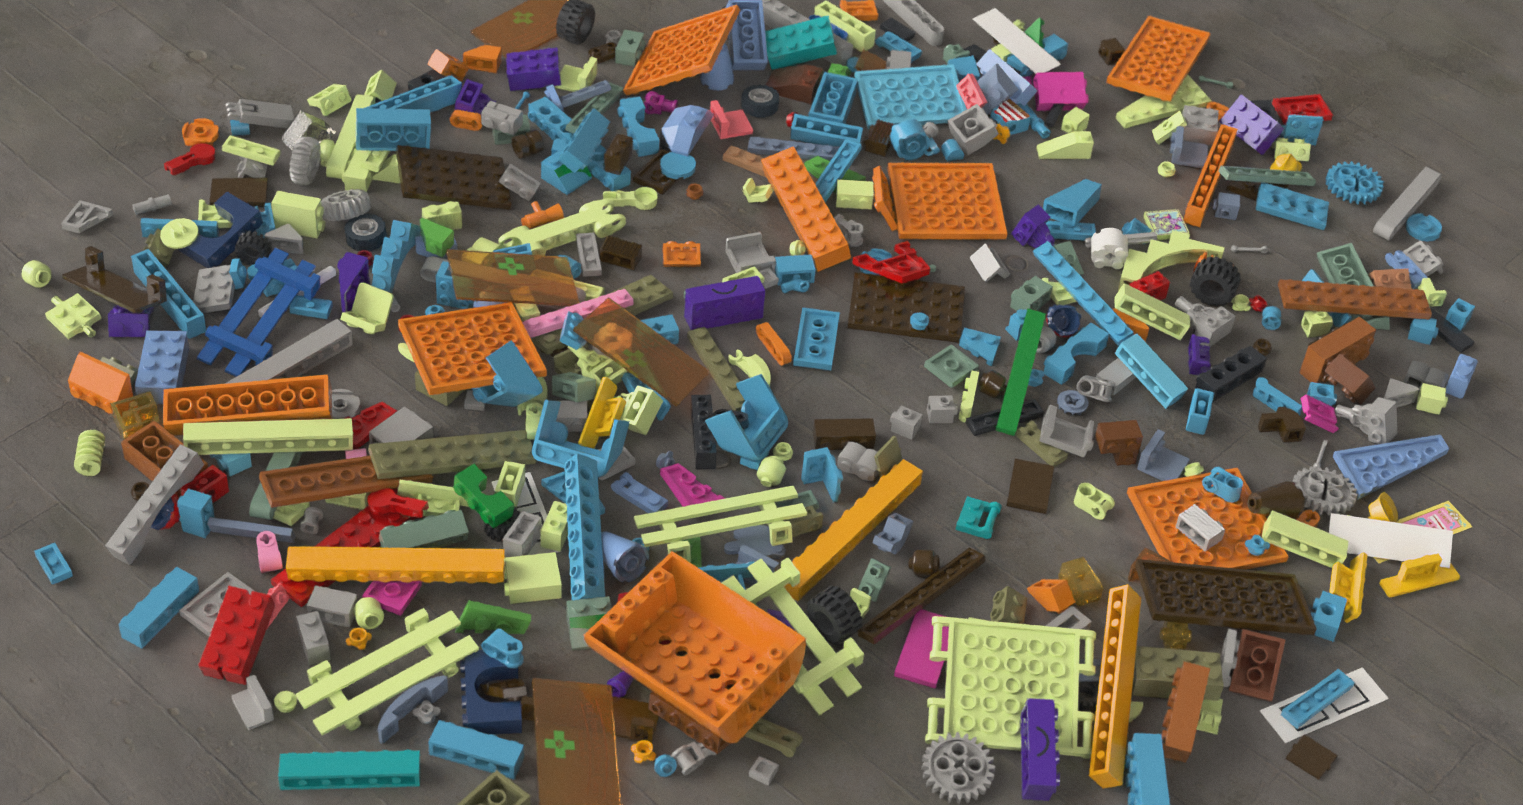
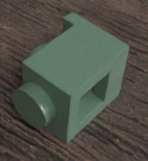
M949 44L944 48L943 60L948 64V60L968 57L970 52L965 51L959 44Z

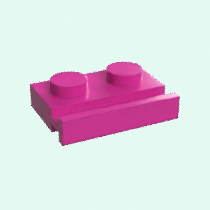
M1307 394L1301 398L1302 410L1307 415L1305 417L1306 421L1331 433L1339 430L1335 425L1337 419L1334 407Z

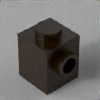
M1116 38L1102 40L1098 49L1099 56L1107 65L1117 64L1125 52V48Z

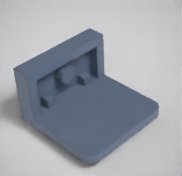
M1177 126L1176 132H1172L1171 163L1203 168L1207 159L1208 146L1202 143L1183 141L1184 127Z

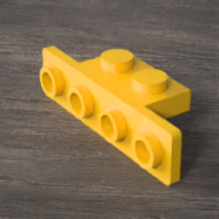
M608 377L602 378L578 441L580 446L595 449L598 438L610 436L614 419L620 420L626 401L622 397L614 398L618 387Z
M1362 552L1350 561V569L1340 562L1335 563L1332 567L1329 593L1347 599L1343 619L1346 623L1358 618L1362 612L1361 606L1367 567V554L1365 552Z
M1437 553L1404 561L1397 576L1381 579L1379 584L1387 596L1391 598L1459 580L1460 575L1451 563L1450 568L1439 567L1442 558Z

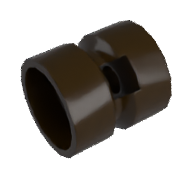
M536 129L511 139L513 151L519 159L544 151L542 136Z

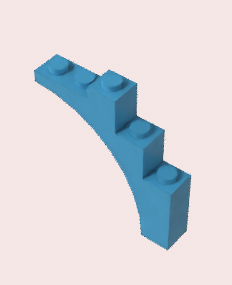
M393 220L390 238L384 237L381 255H375L372 286L390 293L393 292L402 262L409 250L415 246V237L420 236L419 225Z

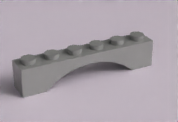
M181 444L105 545L113 557L128 565L132 564L143 549L149 529L161 508L177 490L191 482L203 467L204 463L197 452Z

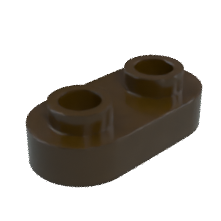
M608 42L588 51V60L591 57L597 58L598 64L615 58L617 44Z

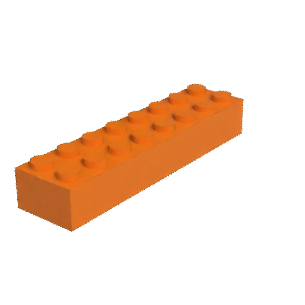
M794 146L762 159L764 174L772 185L799 239L803 241L808 255L812 254L817 272L850 259L849 245Z
M328 375L164 389L163 426L173 436L183 435V423L332 419V386Z

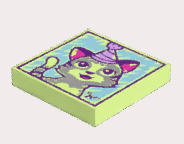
M1178 209L1144 212L1143 217L1146 224L1152 229L1151 232H1156L1157 240L1170 239L1172 230L1189 234Z

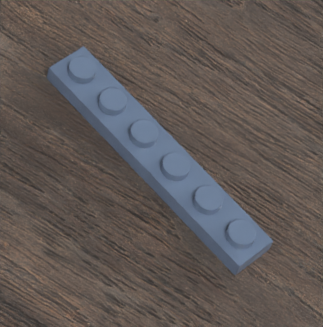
M750 137L748 152L770 156L794 146L799 157L804 160H810L819 156L831 161L840 148L830 145Z

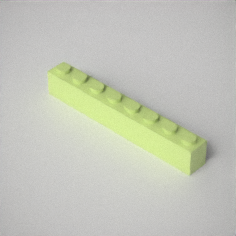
M352 418L183 423V442L185 447L197 452L198 455L353 450Z

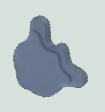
M764 525L736 529L733 536L737 541L728 542L724 545V552L729 555L739 554V549L743 545L771 559H782L786 551L782 544L771 545L769 527Z

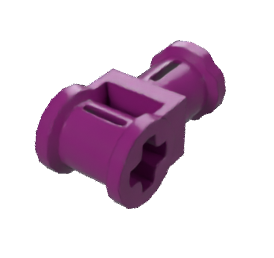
M648 92L645 97L646 101L643 102L645 113L661 114L662 111L672 113L675 108H678V100H666L664 95H659L656 92Z

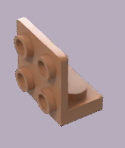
M1408 268L1374 270L1368 274L1375 287L1412 289Z

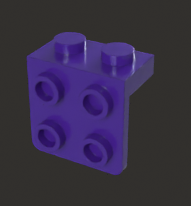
M119 305L114 306L108 313L109 337H145L146 331H150L149 316L154 311V307L143 310L141 313H132Z

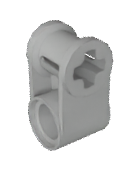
M1085 375L1078 381L1077 391L1084 396L1104 402H1111L1112 388L1116 383L1108 379ZM1087 381L1091 384V388L1085 390L1082 388L1081 383Z

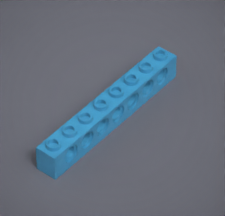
M547 97L529 104L528 117L530 121L534 122L552 140H555V138L562 139L568 144L574 134L566 131V125L572 119ZM601 144L594 148L595 153L590 159H587L589 161L587 168L592 175L611 191H617L630 185L631 170L625 166L620 175L605 172L604 154L607 150Z
M576 453L564 465L572 600L605 597L597 461Z

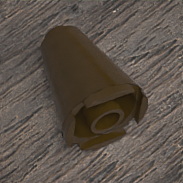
M1285 481L1250 494L1247 505L1252 513L1268 517L1271 511H1275L1297 520L1299 513L1304 510L1305 499L1302 490L1296 487V483Z

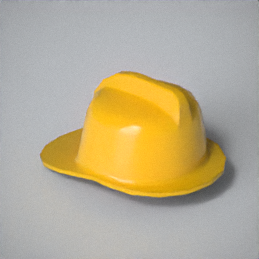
M1282 154L1275 159L1270 169L1301 171L1302 165L1292 154Z
M1381 493L1378 499L1368 506L1370 513L1368 519L1395 523L1398 521L1396 506L1387 493Z

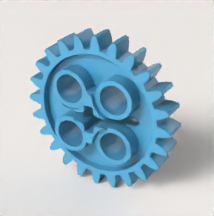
M1344 161L1343 165L1337 163V166L1333 165L1326 176V185H1328V189L1332 190V194L1337 193V198L1343 197V201L1348 199L1349 203L1355 201L1356 204H1359V201L1366 204V201L1372 203L1373 200H1377L1382 193L1384 181L1381 180V176H1377L1378 172H1372L1373 168L1367 169L1366 165L1360 166L1359 162L1354 165L1352 161L1350 164Z

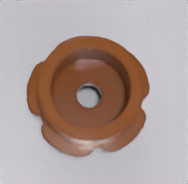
M696 183L690 184L686 190V195L693 200L699 199L704 194L702 186Z

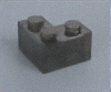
M300 110L281 140L293 151L294 145L300 137H312L321 143L324 139L331 140L336 131L324 120Z

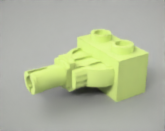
M568 346V349L579 358L577 365L581 368L582 375L596 379V394L603 377H608L617 385L622 381L621 378L629 369L616 354L608 358L597 354L594 350H587L583 346L578 350Z
M637 386L634 392L629 394L621 393V396L626 401V405L620 420L630 421L628 428L631 431L647 435L663 400L653 390Z

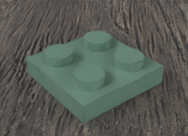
M951 344L926 360L924 367L949 387L953 388L965 380L966 377L971 376V371H978L979 365Z

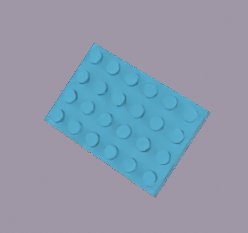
M954 64L856 71L854 75L858 79L857 89L868 129H870L871 124L875 125L878 119L893 124H900L911 119H916L921 125H925L928 122L944 124L948 123L949 119L967 110L956 87L959 81Z

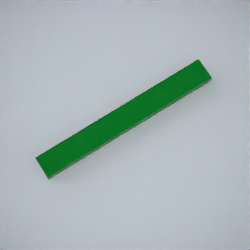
M1027 309L996 431L1015 436L1046 316L1045 313Z

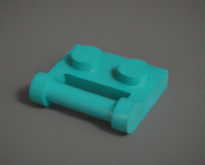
M967 496L956 525V530L990 539L993 534L992 528L997 514L1002 509L1001 504L998 502L989 503ZM988 512L989 515L985 526L979 527L983 513Z

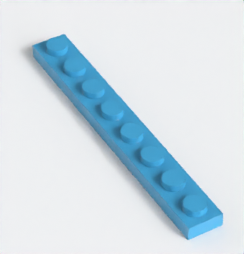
M1048 241L1033 250L1034 256L1104 331L1109 333V337L1118 346L1134 335L1133 331Z

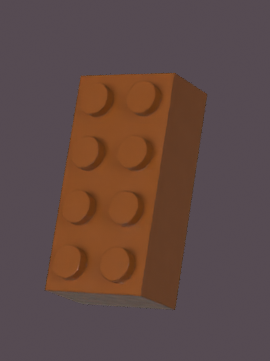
M1358 317L1309 345L1300 374L1310 382L1326 383L1328 376L1324 371L1339 354L1354 365L1360 360H1365L1370 353V346L1374 342L1376 329L1361 317Z
M156 421L151 422L121 442L124 459L152 482L179 445L184 446L181 441ZM202 458L201 460L203 461L204 465L200 469L198 474H200L208 468V463L204 461ZM181 489L175 492V494L178 495V498L182 496Z
M1185 661L1181 668L1177 667L1172 681V686H1175V688H1172L1167 706L1171 707V709L1167 710L1162 727L1166 728V730L1162 731L1161 735L1164 757L1184 763L1188 760L1192 752L1210 668Z

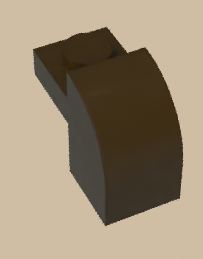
M1278 407L1276 413L1261 414L1258 424L1260 433L1278 431L1283 443L1301 442L1306 430L1301 416L1294 410L1286 407Z

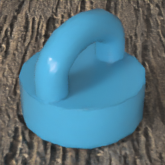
M930 137V148L932 151L928 152L926 149L923 151L927 156L940 152L936 142Z

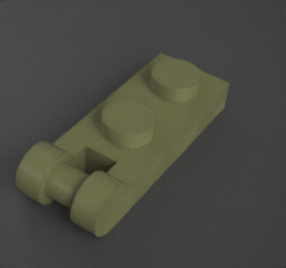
M1030 421L1025 427H1020L1016 430V436L1049 465L1055 467L1067 460L1068 454L1064 450L1040 442L1041 430L1038 429L1034 421Z
M761 718L744 735L782 751L786 757H793L796 747H799L803 741L800 734Z

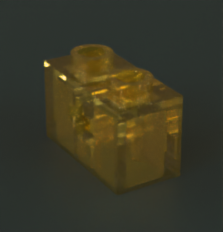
M1084 557L1061 564L1058 578L1059 580H1067L1078 607L1101 599L1104 586Z

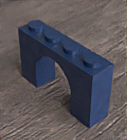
M226 192L214 204L218 215L233 224L231 229L226 234L216 238H206L198 234V237L191 245L179 249L181 253L206 268L219 266L226 257L235 251V246L244 232L246 234L248 231L253 233L264 223L259 210L229 192Z
M478 650L465 657L464 660H460V672L465 673V678H461V691H466V696H461L462 709H467V714H462L463 727H467V729L472 728L477 732L488 735L522 733L521 701L492 703L482 699L476 693L480 688V684L494 680L519 679L518 668L507 667L495 658L488 656L484 650Z

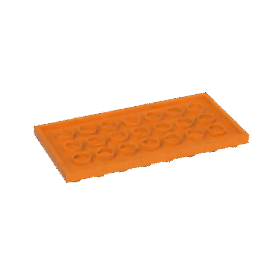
M1148 16L1108 75L1106 83L1114 87L1125 88L1132 92H1139L1146 96H1153L1163 101L1171 102L1209 41L1211 33Z

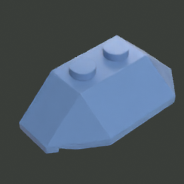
M694 105L675 108L662 128V133L671 152L688 157L713 118L714 113Z

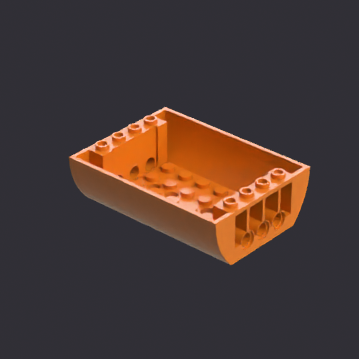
M673 551L584 634L585 641L591 649L728 743H737L795 683L802 666L806 648L805 637ZM663 640L671 641L669 645L660 644ZM680 651L687 652L685 656L676 655ZM713 673H718L721 675L717 679H711L709 677ZM728 685H734L730 690L726 689Z

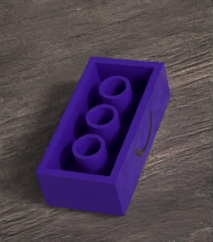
M759 276L688 288L685 294L684 317L690 330L702 327L708 329L763 318L765 289Z
M1027 698L1020 714L1022 799L1049 801L1052 794L1056 792V786L1060 784V773L1056 772V764H1059V751L1056 750L1055 745L1059 740V730L1055 729V721H1058V708H1055L1054 700Z

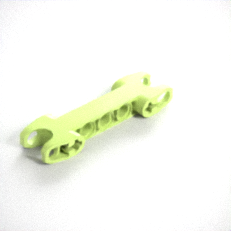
M603 199L584 204L580 208L579 213L531 230L527 226L514 228L502 235L498 240L501 249L530 243L533 260L536 262L545 256L547 250L575 241L576 234L594 232L598 238L612 235L626 225V218L622 214L610 215L614 210V203L612 200ZM620 220L618 224L612 225L614 222ZM507 239H512L510 242L504 244V242Z

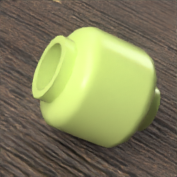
M30 261L22 269V278L26 283L34 287H44L51 280L50 268L39 261Z
M769 456L762 460L757 471V477L762 485L771 487L781 483L786 471L782 459L776 456Z
M366 597L360 599L355 604L353 614L361 628L367 630L374 629L384 620V612L379 601L375 598Z

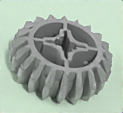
M300 137L294 145L292 156L290 157L289 171L291 180L298 185L308 186L317 175L321 159V147L317 139Z
M360 189L339 191L338 193L328 195L321 201V206L324 207L323 217L329 221L352 219L363 215L371 208L368 193Z

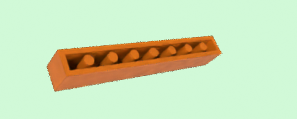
M1221 124L1187 205L1183 219L1185 223L1197 227L1201 226L1221 177L1218 171L1220 166L1226 165L1238 129Z

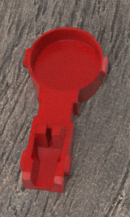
M205 143L193 145L190 148V152L165 162L164 169L170 170L171 174L175 176L185 172L192 166L211 164L215 160V149L213 146Z
M389 488L371 492L367 498L371 512L377 515L398 512L410 517L422 518L424 515L423 510L426 511L429 508L428 501L400 497V495H395V492Z

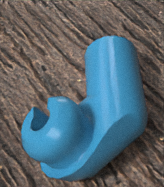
M794 279L781 285L783 293L792 290L803 293L808 291L810 287L808 281Z

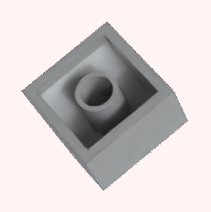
M978 104L948 120L950 133L967 155L982 148L995 129V125Z

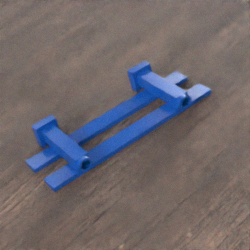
M277 248L272 251L268 258L259 257L255 262V268L258 269L257 274L219 327L214 325L207 328L205 336L209 338V341L198 354L197 360L212 365L224 347L236 352V354L226 367L225 372L237 377L244 372L251 360L256 361V365L272 357L273 347L265 342V340L300 290L304 292V298L310 301L313 299L320 288V276L313 273L316 265L302 260L295 270L288 268L283 263L288 258L289 253ZM274 278L285 283L247 339L234 334L271 280Z

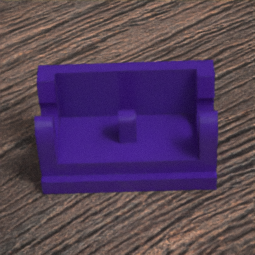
M1193 334L1188 346L1189 374L1199 375L1202 372H1207L1211 367L1210 346L1200 345V343H1210V339Z

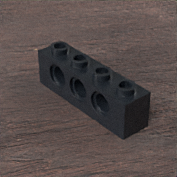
M1251 345L1245 349H1240L1232 357H1227L1222 363L1214 365L1205 373L1199 374L1196 379L1195 389L1213 392V403L1262 373L1267 358Z
M691 395L690 413L695 470L716 469V440L705 422L706 419L713 417L711 395Z

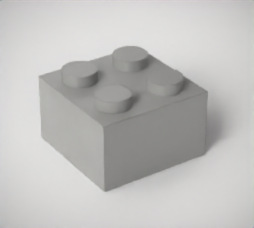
M1184 105L1183 115L1187 125L1184 127L1183 141L1202 143L1212 147L1218 133V110Z

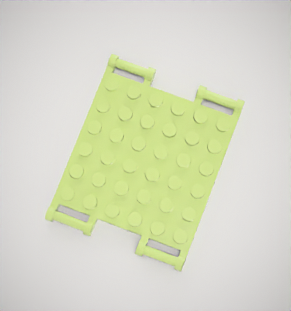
M941 616L932 618L934 631L930 660L935 662L947 661L945 699H927L929 719L928 734L925 735L926 743L931 744L933 740L938 743L939 736L941 735L946 739L947 733H950L952 738H955L956 733L959 732L960 738H963L966 733L968 734V740L977 737L976 744L978 745L983 742L984 748L1021 751L1020 714L1027 698L1054 700V706L1058 708V721H1055V729L1059 730V740L1055 745L1059 755L1080 756L1085 759L1091 758L1092 723L1094 722L1095 715L1091 712L1078 711L1079 673L1086 676L1095 675V666H1093L1094 641L1096 640L1095 631ZM944 626L949 627L947 651H941L942 627ZM1080 639L1085 640V664H1079ZM938 708H944L943 734H937ZM1078 721L1083 722V747H1077Z

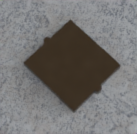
M1304 734L1297 744H1293V749L1285 759L1317 780H1320L1326 771H1330L1331 764L1338 755Z

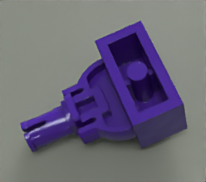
M467 79L456 100L455 110L474 112L481 115L482 110L490 101H496L491 100L488 95L482 92L483 84Z
M1039 204L1024 214L1011 233L1022 246L1028 243L1030 246L1038 248L1047 241L1052 246L1055 245V238L1050 234L1046 224L1051 217Z

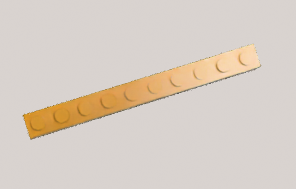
M904 459L898 465L895 464L886 476L883 475L874 487L872 486L868 489L865 496L856 500L850 510L847 509L838 521H834L825 533H821L812 545H808L802 555L795 557L792 563L801 573L800 583L794 587L790 583L784 586L791 597L798 602L921 485L923 471Z
M288 546L286 572L288 580L294 581L315 580L322 582L325 580H336L338 582H345L347 580H357L359 582L401 581L404 583L412 581H423L425 583L442 581L446 583L488 582L496 584L504 582L505 550Z
M1129 585L1111 588L1109 591L1089 777L1103 789L1123 784L1141 597Z

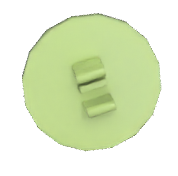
M175 219L163 227L160 238L163 244L169 248H184L196 240L198 228L196 223L189 219Z

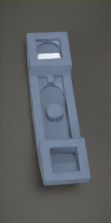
M443 675L428 679L401 694L382 716L378 726L379 742L383 744L399 731L398 721L425 699L433 704L447 693V677Z

